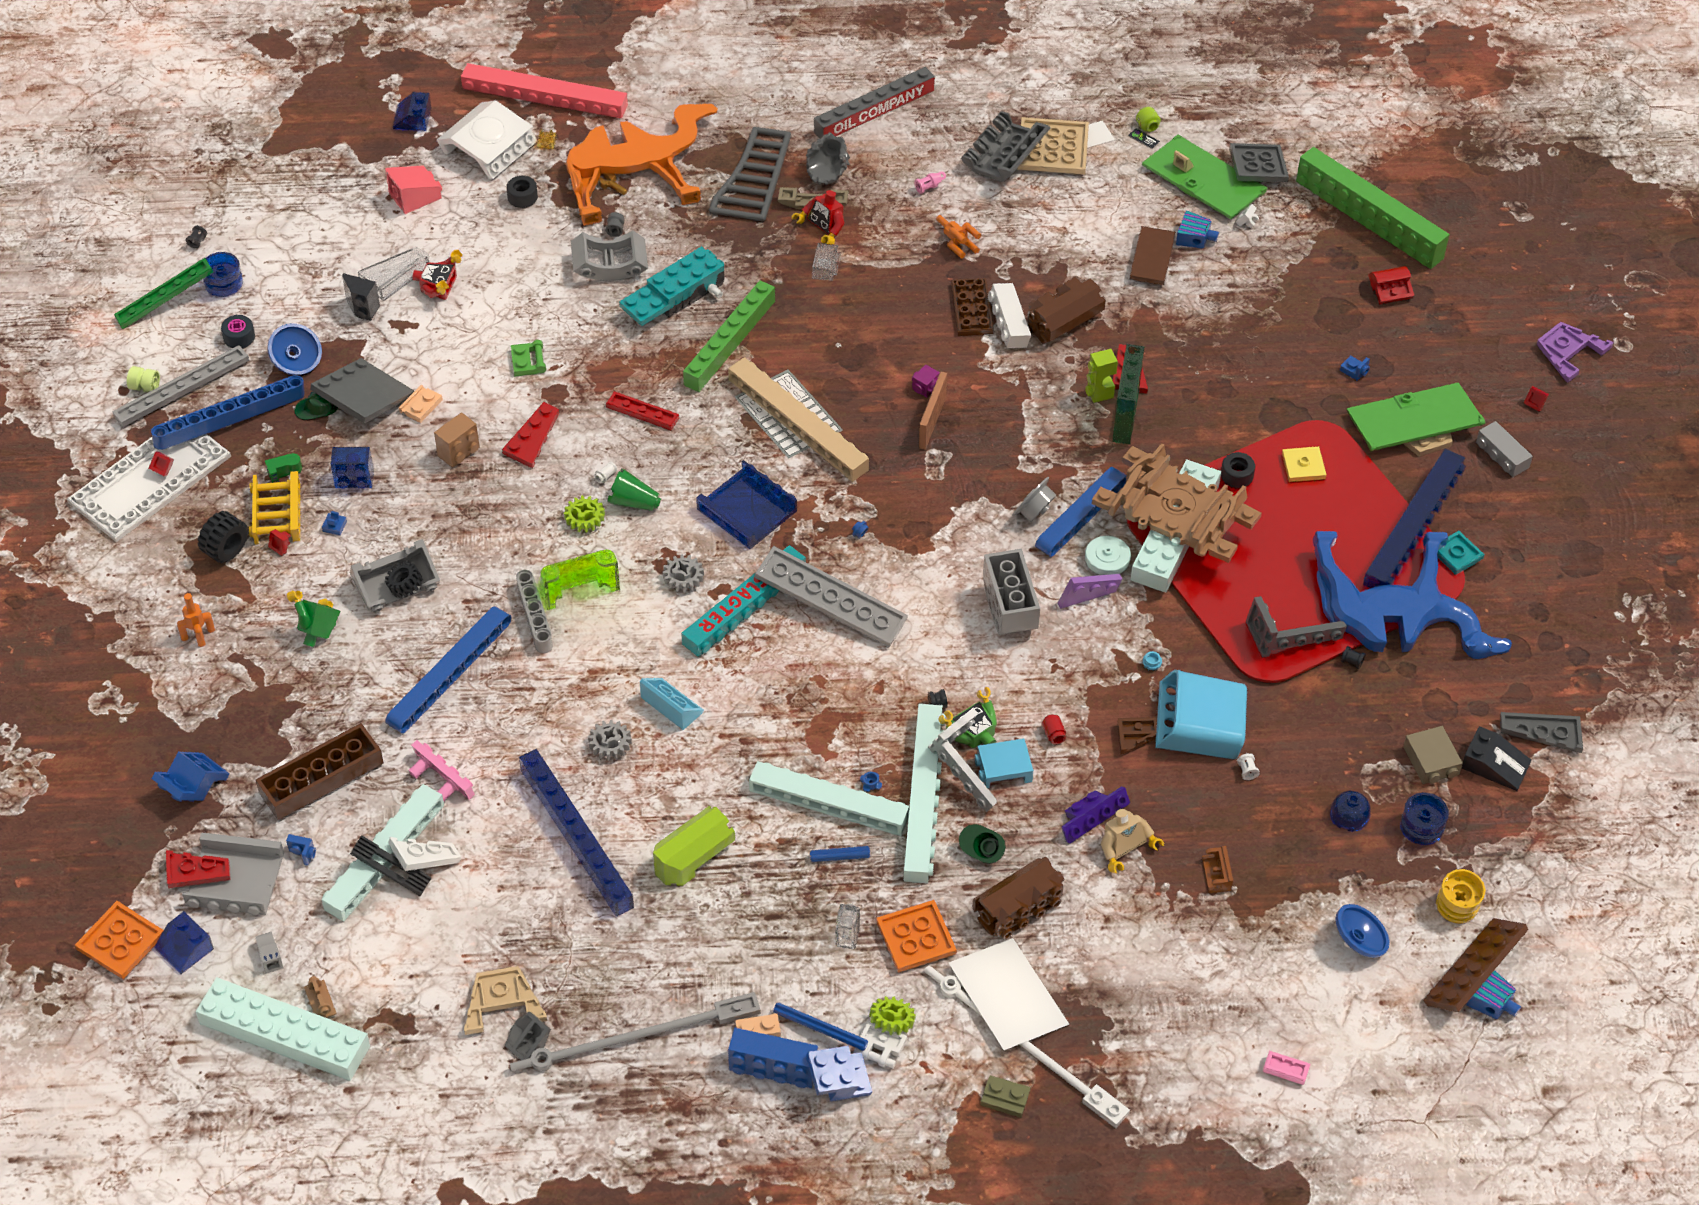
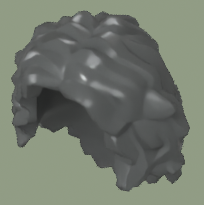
M828 133L816 142H813L812 147L807 150L808 153L806 154L808 176H810L813 182H818L819 185L823 183L828 185V183L831 184L838 180L847 169V165L850 164V156L843 137H835L832 133Z

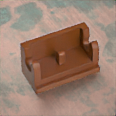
M1226 846L1207 849L1206 854L1212 855H1203L1202 862L1209 893L1230 892L1233 885V876Z

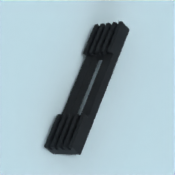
M361 835L350 855L416 895L421 896L432 877L415 869L405 871L409 874V877L407 879L403 878L372 859V856L375 853L405 871L399 860L380 848L376 843Z

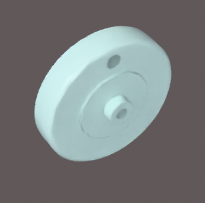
M1114 536L1097 537L1088 543L1085 550L1087 566L1093 572L1100 575L1120 574L1127 569L1130 563L1131 552L1128 545L1123 540Z

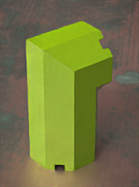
M708 806L655 844L653 851L655 875L665 885L676 883L677 886H683L693 879L698 867L735 841L733 827L729 829L726 825L729 823L727 817L717 807L711 808V806Z

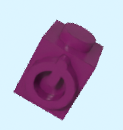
M925 364L912 376V389L916 393L928 397L933 392L940 372Z

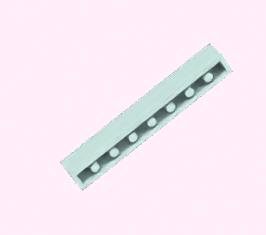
M757 761L749 779V791L898 836L902 835L909 818V806L902 802L890 801L884 797H877L864 791L853 790L844 785H836L824 779L820 780L807 774H799L787 768L782 769L770 763Z
M422 784L419 789L412 793L407 803L401 805L399 812L388 820L386 827L375 835L372 842L396 857L388 844L389 838L395 837L398 841L407 842L408 839H416L444 807L442 794ZM375 853L372 856V859L388 869L393 866V864ZM359 859L353 861L343 876L338 877L335 885L324 893L322 898L324 910L344 922L384 875Z

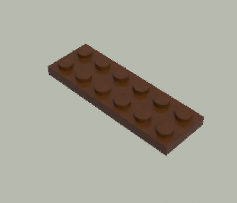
M1493 918L1423 999L1426 1006L1459 1013L1528 931L1527 925L1525 923Z

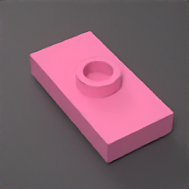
M1269 1050L1263 1072L1304 1085L1310 1063Z

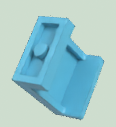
M1024 738L978 746L977 754H974L975 764L980 767L979 779L984 782L987 788H990L991 782L1023 777L1024 783L1033 781V767Z

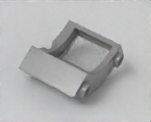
M633 230L625 235L614 237L611 241H603L602 238L593 237L584 232L571 240L573 272L583 277L600 281H616L639 275L648 269L645 238Z

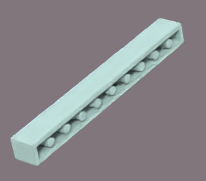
M918 705L904 882L928 884L929 876H933L934 864L930 863V858L934 859L935 846H931V841H936V829H933V824L937 825L938 812H934V807L938 808L939 796L935 795V792L940 791V779H937V774H941L942 762H938L939 756L937 751L932 753L928 746L944 731L941 730V725L945 724H941L938 720L940 715H943L944 718L946 717L942 713V705Z

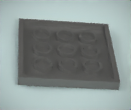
M362 358L311 383L310 387L311 391L363 423L405 402L414 392L413 389Z

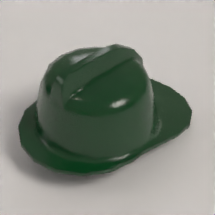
M311 392L308 398L297 403L294 412L300 419L311 420L332 415L337 411L338 407L315 392Z
M968 825L961 831L959 836V845L962 851L984 863H995L1005 853L1006 845L1003 837L982 825Z

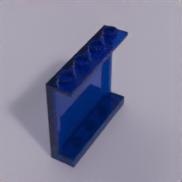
M743 460L741 461L742 469L707 497L701 493L696 497L698 511L747 548L752 549L797 512V499L794 495L783 490L779 484L771 481L767 475L756 470L752 464H748Z

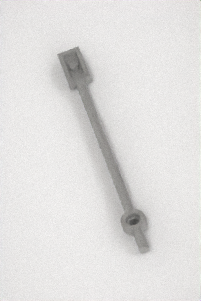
M755 992L714 1002L715 1010L563 1050L550 1052L546 1048H538L533 1051L531 1058L509 1064L511 1072L532 1066L538 1071H545L552 1066L553 1061L715 1018H718L720 1024L761 1014V1009Z

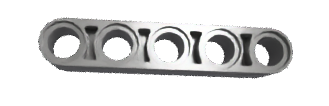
M526 569L520 570L516 574L517 588L535 648L539 653H548L553 648L552 635L533 573Z

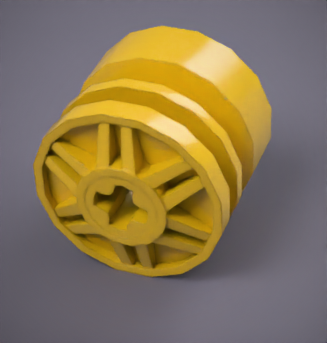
M1459 869L1448 873L1443 879L1437 894L1436 906L1438 912L1449 922L1457 924L1473 920L1485 896L1484 882L1477 874L1469 870Z

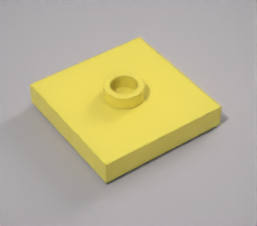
M1319 447L1282 450L1289 482L1326 479Z

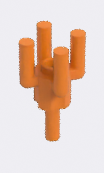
M941 215L936 217V220L944 227V234L951 239L947 244L948 248L962 259L966 255L957 246L959 244H965L975 254L979 253L980 248L967 238L968 232L976 239L981 238V233L972 225L965 222L960 226L955 221L948 222Z
M187 593L184 595L186 605L182 609L184 619L177 622L180 638L182 641H187L189 637L186 628L194 630L198 646L204 647L206 643L201 627L205 622L209 633L215 631L212 615L210 612L202 613L200 606L193 603L192 595Z

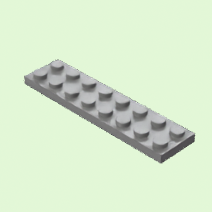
M775 546L772 547L755 573V578L889 648L908 618L907 614Z

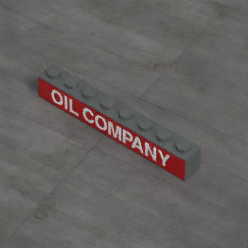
M923 67L814 117V133L819 139L828 133H832L836 137L934 91L935 76L926 67Z

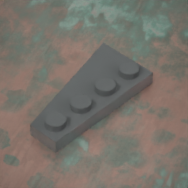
M1500 713L1501 733L1579 753L1583 751L1580 716Z

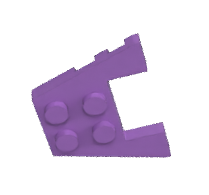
M1560 322L1538 339L1537 346L1564 380L1569 382L1579 373V369L1568 362L1570 358L1586 346L1603 355L1612 348L1613 342L1609 340L1607 342L1598 339L1599 336L1594 334L1589 336L1582 333L1581 329Z

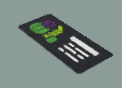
M1137 128L1128 135L1150 148H1154L1160 142Z

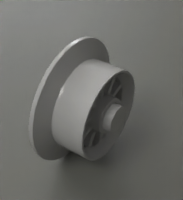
M1049 477L1045 478L1025 497L1024 501L1013 512V516L1022 513L1032 522L1040 513L1043 515L1050 508L1049 503L1056 497V494L1047 486Z

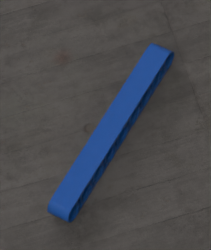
M290 376L156 425L151 430L153 446L158 450L167 449L299 400L305 394L304 380L300 376Z
M496 606L490 608L388 713L385 723L402 734L408 731L509 626L512 619L511 615Z

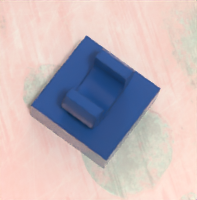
M331 511L323 523L322 531L341 536L347 523L346 517L340 516L339 512Z

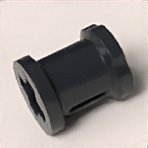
M195 225L192 228L191 235L186 237L187 245L198 249L201 246L200 242L202 239L206 238L207 231L203 227Z
M1347 646L1342 655L1341 662H1348L1355 665L1357 669H1360L1366 653H1358Z

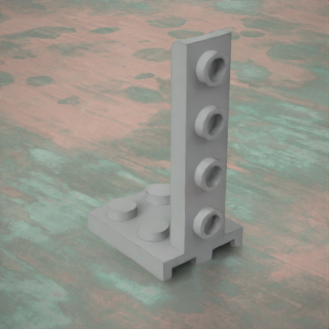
M972 708L940 733L928 748L932 753L937 751L939 758L951 768L952 774L961 780L966 791L971 793L976 798L977 804L987 812L997 803V799L951 745L956 737L964 734L975 723L974 718L978 713Z

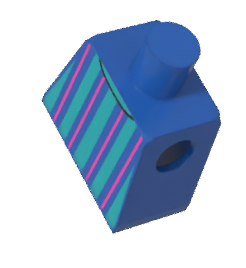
M1186 210L1177 232L1176 245L1204 248L1207 240L1217 242L1219 232L1210 230L1212 222L1210 219Z
M1495 970L1466 1003L1468 1007L1494 1019H1498L1504 1011L1515 1017L1521 1009L1520 1005L1512 1001L1516 989Z

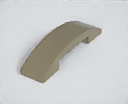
M780 187L778 202L788 207L802 210L810 200L823 194L797 193V188ZM832 190L836 193L835 200L841 203L843 207L846 206L849 192L847 190Z

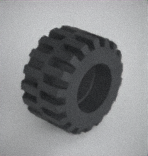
M228 511L215 513L200 530L198 547L203 553L218 563H227L234 559L244 547L248 538V526Z

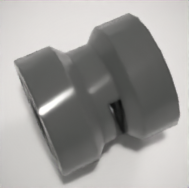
M613 212L608 215L606 233L612 237H618L623 233L625 217L621 213Z

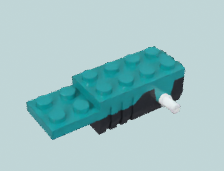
M701 246L685 257L678 258L675 263L647 279V285L619 301V307L639 325L643 326L663 313L670 318L674 313H678L680 309L686 308L688 304L691 305L709 293H712L717 298H721L723 292L718 287L723 285L725 281L724 262L720 259L717 260L716 255Z

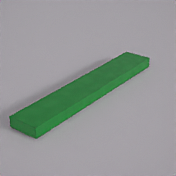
M204 257L118 311L114 316L121 328L124 329L214 271Z

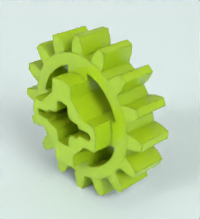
M582 495L581 499L578 500L575 497L574 502H568V506H565L564 519L567 525H571L572 530L577 528L578 532L582 529L588 532V529L591 528L594 531L595 525L600 527L601 521H604L605 509L602 502L598 503L597 498L591 500V496L585 499Z
M884 996L883 1001L878 998L876 1003H872L869 1017H871L870 1023H875L874 1028L876 1029L882 1028V1033L885 1031H889L890 1035L893 1032L901 1035V1031L908 1033L909 1028L912 1029L915 1022V1009L910 1008V1003L904 1004L902 998L897 1001L894 996L892 999Z

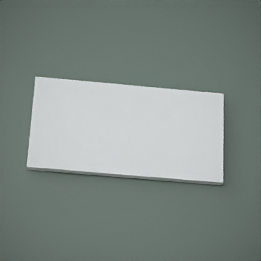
M207 434L163 450L154 448L151 437L67 498V501L110 538L118 542L229 459L231 454ZM157 451L174 459L167 476H162L148 469Z

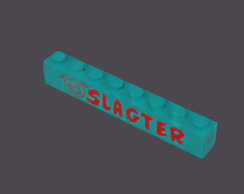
M790 545L783 550L806 562V557ZM754 573L681 633L682 645L697 657L701 656L703 653L708 652L716 642H720L727 633L735 630L744 619H748L755 610L763 607L765 602L771 597H775L780 590L755 578Z

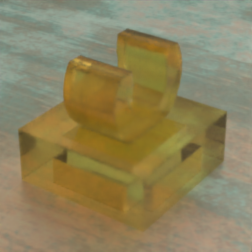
M541 129L537 148L554 149L557 139L556 132H553V130L543 132L544 130Z

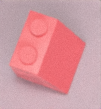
M424 166L390 167L385 169L389 194L404 214L442 198L440 182L435 181L432 172L428 171Z

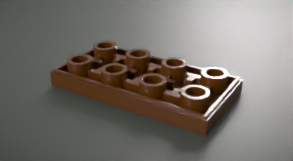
M1141 226L1129 280L1156 285L1165 284L1176 234L1175 231Z
M987 278L951 280L958 336L994 334L991 307L988 300Z

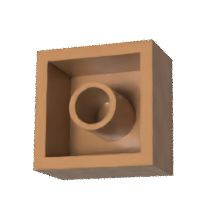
M462 412L434 432L437 456L452 468L463 462L465 458L480 448L477 424Z

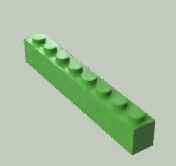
M759 280L684 369V386L697 392L703 389L775 302L774 286Z

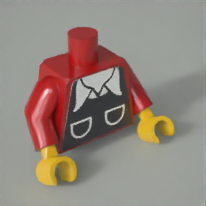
M832 190L826 191V194L814 197L802 208L803 211L801 213H794L792 215L794 220L799 217L796 223L802 224L807 214L809 221L828 234L821 238V242L827 246L834 245V236H837L844 226L843 205L835 200L836 193Z
M458 249L452 251L451 257L445 261L429 262L423 271H413L412 279L419 281L421 291L429 298L437 297L447 300L457 278L456 263H460L462 260L460 257L463 256Z

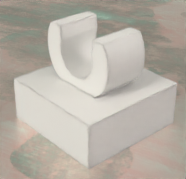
M1253 204L1249 205L1240 213L1236 223L1239 226L1246 223L1249 228L1255 225L1254 222L1259 219L1254 214L1257 208Z

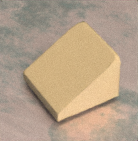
M1177 150L1174 152L1173 165L1184 172L1193 168V164L1188 157Z

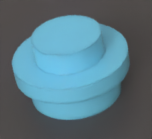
M1152 651L1143 657L1142 662L1145 668L1157 670L1162 665V658L1157 652Z

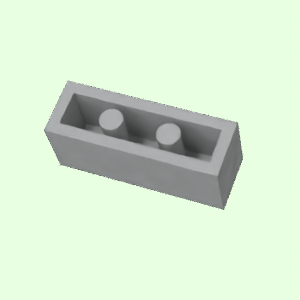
M1496 421L1479 430L1476 443L1505 472L1514 477L1530 467L1533 456Z

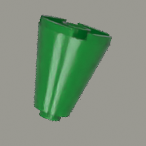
M623 468L618 472L611 488L613 494L612 496L609 495L607 500L610 504L653 511L654 508L658 509L661 502L658 492Z

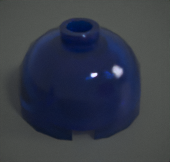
M1349 790L1335 797L1331 804L1330 817L1338 828L1341 829L1343 827L1353 832L1363 829L1368 824L1371 806L1368 799L1362 793Z

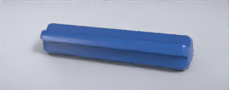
M869 846L810 851L811 862L870 857Z

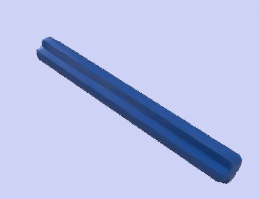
M779 1002L775 1004L773 1012L779 1016L862 1051L867 1048L868 1040Z

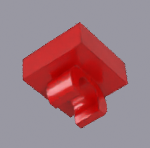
M1532 386L1523 403L1537 411H1541L1549 394Z
M157 451L148 469L162 476H167L174 459Z
M277 529L270 531L268 547L281 556L286 554L290 545L289 537H291V534L287 531L281 533Z

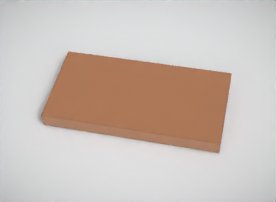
M945 372L939 374L920 422L919 449L926 450L945 402L947 391V373Z

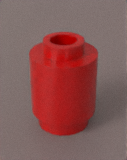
M1053 714L1047 715L1041 725L1048 740L1055 745L1066 740V730L1060 717Z

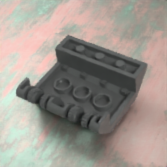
M1000 111L992 121L996 128L988 125L973 143L977 151L969 148L961 157V160L974 173L1004 182L1051 129L1049 125L1036 122L1030 129L1014 124L1009 113Z

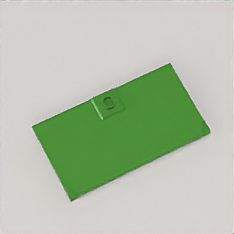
M1179 134L1142 162V166L1230 219L1268 190L1267 187L1257 181H1237L1235 169ZM1177 150L1188 157L1193 164V168L1184 172L1173 165L1174 152Z
M1459 382L1347 408V413L1366 441L1370 451L1485 425L1483 416L1475 408Z

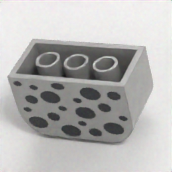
M1022 548L985 554L983 565L984 588L998 634L1003 635L1038 629L1040 606Z

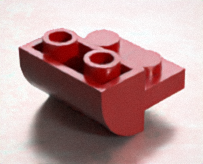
M1406 266L1369 273L1371 287L1376 292L1379 304L1412 299L1414 297L1410 282L1411 274Z

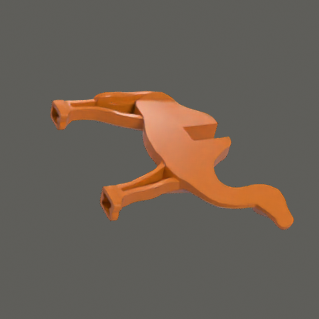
M713 104L679 105L674 111V118L671 122L672 124H677L679 129L672 135H652L630 122L622 121L620 122V129L624 143L612 146L610 145L604 125L592 129L582 143L574 146L569 151L565 162L570 174L583 225L586 226L602 221L601 209L591 205L590 197L600 175L604 173L630 174L650 168L674 188L676 194L681 199L682 205L699 202L701 200L700 188L689 186L684 181L680 171L673 164V158L695 142L697 138L696 122L703 117L716 114L718 112L717 107Z

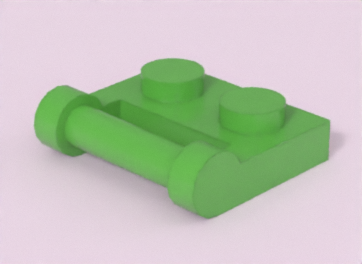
M541 340L511 345L514 376L546 372V364L543 361L542 353L543 342ZM535 351L537 364L531 366L530 352Z

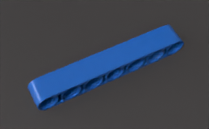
M1110 467L1038 537L1035 547L1053 557L1102 509L1092 504V498L1099 488L1103 487L1118 493L1126 484L1127 475L1114 467Z

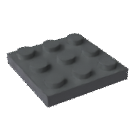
M1230 143L1229 149L1237 181L1288 182L1289 175L1280 145Z

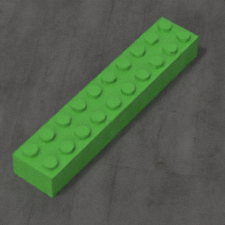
M1312 147L1300 156L1296 182L1428 268L1432 269L1444 259L1449 233L1317 148Z

